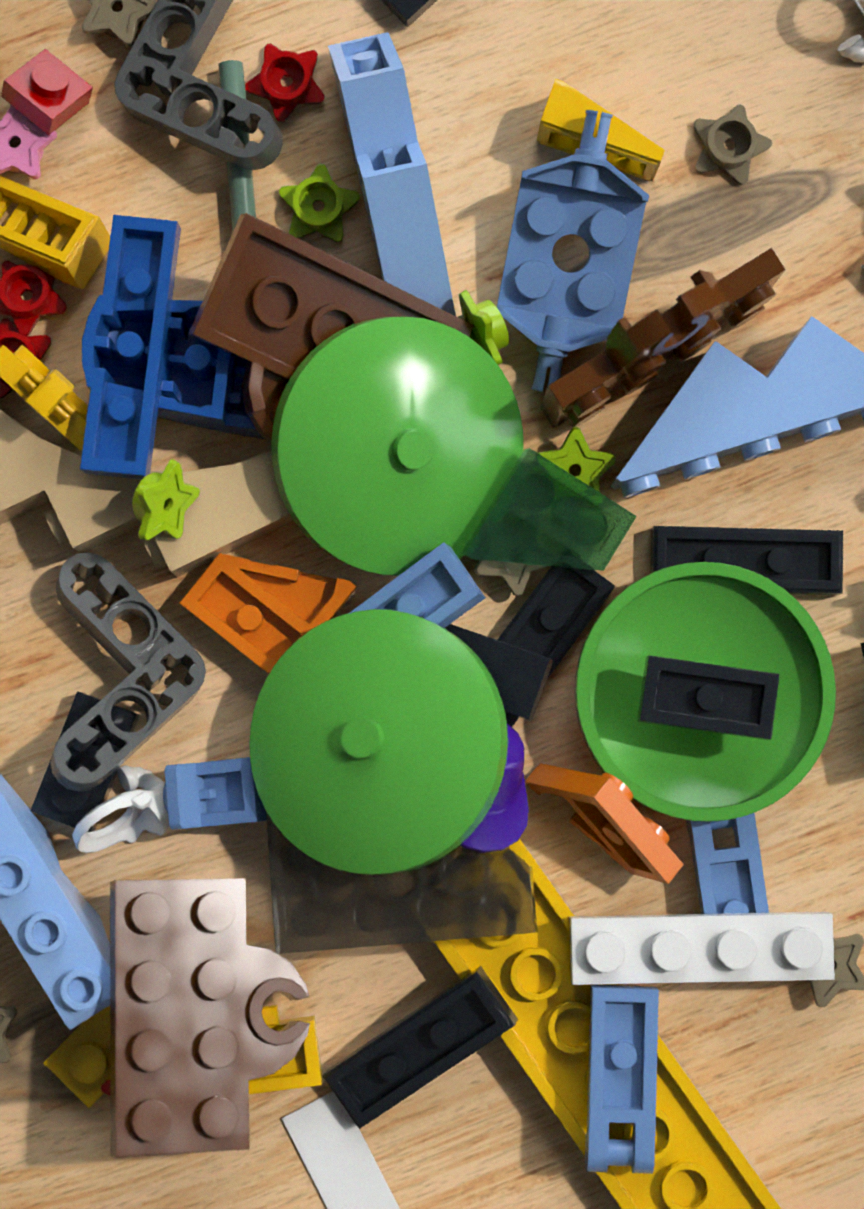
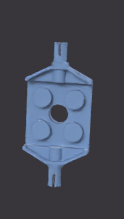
M586 110L580 147L575 149L574 155L522 172L497 308L505 320L537 345L536 351L539 352L534 382L531 386V389L543 392L547 368H551L548 387V385L560 379L563 359L567 357L568 352L607 340L617 321L623 318L645 206L649 195L606 160L605 148L611 118H613V115L609 113H601L597 136L594 138L593 133L598 111ZM569 234L580 236L589 248L587 263L575 272L561 270L554 263L552 256L553 247L557 240Z

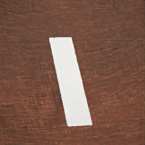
M333 1091L282 1118L327 1209H400L363 1135Z

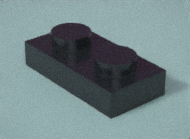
M648 655L645 660L637 722L771 740L780 674Z
M77 691L60 737L101 699ZM114 705L111 709V718L115 726L125 732H134L140 714ZM96 723L90 727L99 731L96 741L86 750L79 752L73 746L68 748L71 757L67 766L74 772L81 767L87 768L91 773L95 771L92 761L97 751L108 742ZM111 744L114 752L117 753L119 750H121V748H118ZM49 762L30 811L75 828L88 812L107 801L117 775V769L95 788L78 792L69 790L58 783L52 773L51 763ZM98 822L91 826L88 832L95 831Z

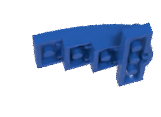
M113 215L103 295L98 296L89 313L82 337V366L87 387L90 390L80 469L85 474L141 480L150 474L157 417L206 429L265 439L258 433L245 412L241 386L247 362L188 334L202 301L172 300L181 227L178 221Z

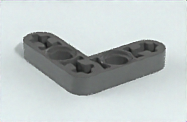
M158 0L117 74L115 93L119 101L137 120L241 168L257 170L272 164L281 152L283 139L282 133L270 113L253 102L192 76L233 0ZM195 5H197L201 11L199 15L195 14V12L193 11ZM181 22L191 26L190 37L184 45L175 49H168L162 46L161 39L168 27ZM154 82L159 90L169 97L167 106L160 98L149 93H143L139 97L135 92L140 84L150 86ZM203 99L213 102L214 110L212 117L207 123L198 127H190L184 124V114L190 104ZM230 120L236 128L253 134L258 128L264 136L260 143L249 141L244 146L238 136L233 131L227 129Z
M89 552L78 553L67 559L63 564L56 585L57 598L67 612L129 675L64 732L55 744L50 762L52 773L58 783L69 790L78 792L91 790L100 785L192 701L204 683L206 674L204 660L192 645L109 561L98 554ZM77 573L84 579L89 578L93 574L98 577L99 582L96 592L107 604L111 602L114 595H117L121 600L112 604L104 618L99 619L96 614L99 613L102 602L88 590L80 595L73 591L76 582L74 574ZM122 615L137 616L146 624L148 637L140 644H125L114 634L113 622ZM163 663H166L172 669L182 664L188 669L184 679L187 686L185 687L182 683L176 681L164 690L158 700L160 704L167 706L166 709L162 710L150 691L159 684L166 671ZM143 682L146 689L138 685V683ZM121 701L136 702L146 712V725L137 732L129 733L122 731L113 723L111 709ZM96 723L108 742L97 751L92 761L95 771L91 773L87 768L81 767L74 772L67 766L71 757L68 748L73 746L79 752L86 750L96 741L99 731L90 727ZM111 744L118 748H121V750H119L117 753L114 752Z

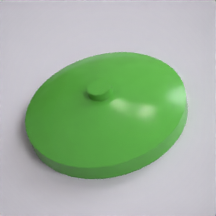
M381 317L362 321L348 326L325 339L307 355L289 379L276 409L272 429L271 451L274 476L285 507L301 531L317 547L348 565L367 572L399 576L443 542L449 545L460 559L485 539L482 529L483 522L488 520L498 524L516 490L524 451L523 427L517 400L511 385L494 359L479 344L460 331L440 322L415 317Z
M695 562L670 566L653 572L626 588L605 608L590 629L578 659L575 675L574 693L579 727L593 759L602 772L609 773L621 780L633 793V800L639 804L671 817L692 821H722L743 817L760 811L787 795L803 780L819 758L828 739L835 711L836 686L831 656L818 626L809 613L791 594L770 579L754 571L724 563ZM651 655L780 674L772 739L762 740L637 722L646 657Z
M376 609L356 611L335 617L311 629L289 647L274 665L263 684L253 712L249 742L250 762L256 789L265 810L281 833L295 847L322 864L338 870L358 874H397L418 869L444 857L464 842L482 822L494 802L504 775L508 748L507 721L498 688L491 674L475 652L459 637L429 620L406 612Z

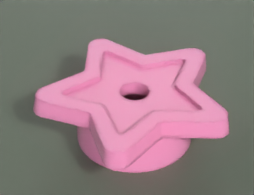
M11 105L0 121V174L10 171L13 173H23L34 180L38 179L41 176L40 161L44 148L56 139V130L47 135ZM12 138H19L21 140L18 147H10L9 143Z

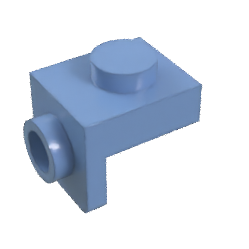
M250 757L173 764L165 767L166 783L163 788V803L168 812L169 826L172 830L270 820L256 789Z

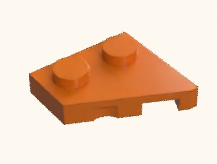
M219 553L180 601V604L269 674L285 651L300 637L318 625L333 619L357 587L349 580L341 578L334 579L301 572L298 569L253 562L250 559Z
M539 763L526 779L525 783L538 795L546 793L564 797L576 810V813L569 822L601 846L612 859L630 874L669 884L684 865L668 847L667 843L670 841V838L665 830L653 820L641 815L630 802L633 799V793L617 777L609 773H602L600 776Z

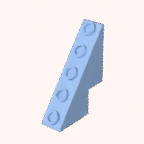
M386 32L329 45V54L382 279L456 316L428 167L417 140L404 68L391 37Z
M811 317L798 331L767 376H764L715 341L610 487L614 490L621 488L624 498L636 496L660 487L659 476L682 470L684 479L694 478L721 468L718 460L720 457L742 451L745 461L752 460L780 450L779 439L802 433L804 442H809L841 431L840 420L862 414L864 420V353L814 317Z
M0 774V920L65 1025L71 1030L110 1005V943L99 914L61 870L49 832Z

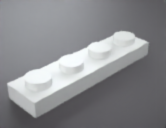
M830 912L569 916L570 972L573 985L835 980L833 914Z

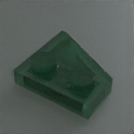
M526 448L461 554L474 560L604 571L637 516L534 450Z

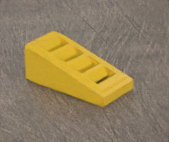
M555 78L540 121L537 141L542 145L574 155L575 149L580 147L586 116L585 111H598L593 133L594 138L597 136L601 113H611L567 83ZM613 115L605 148L606 160L621 172L647 181L654 180L665 150Z
M0 176V219L11 202L18 204L4 227L0 225V248L58 280L83 289L109 250L110 235L101 218ZM33 215H38L25 236L22 235ZM57 226L61 229L49 246L45 243Z

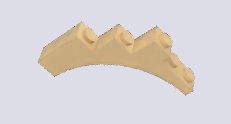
M0 407V525L50 501L53 507L45 510L44 515L59 544L63 545L70 542L72 548L81 553H86L141 526L142 522L135 517L132 508L134 492L141 479L85 474L80 469L81 456L39 438L11 418ZM272 451L236 464L182 472L184 483L194 485L200 490L197 499L185 511L182 536L179 539L171 538L162 531L150 540L142 539L157 569L168 565L170 572L180 577L213 561L219 553L227 554L293 522L294 520L286 509L277 487L272 464ZM150 471V473H163V471Z

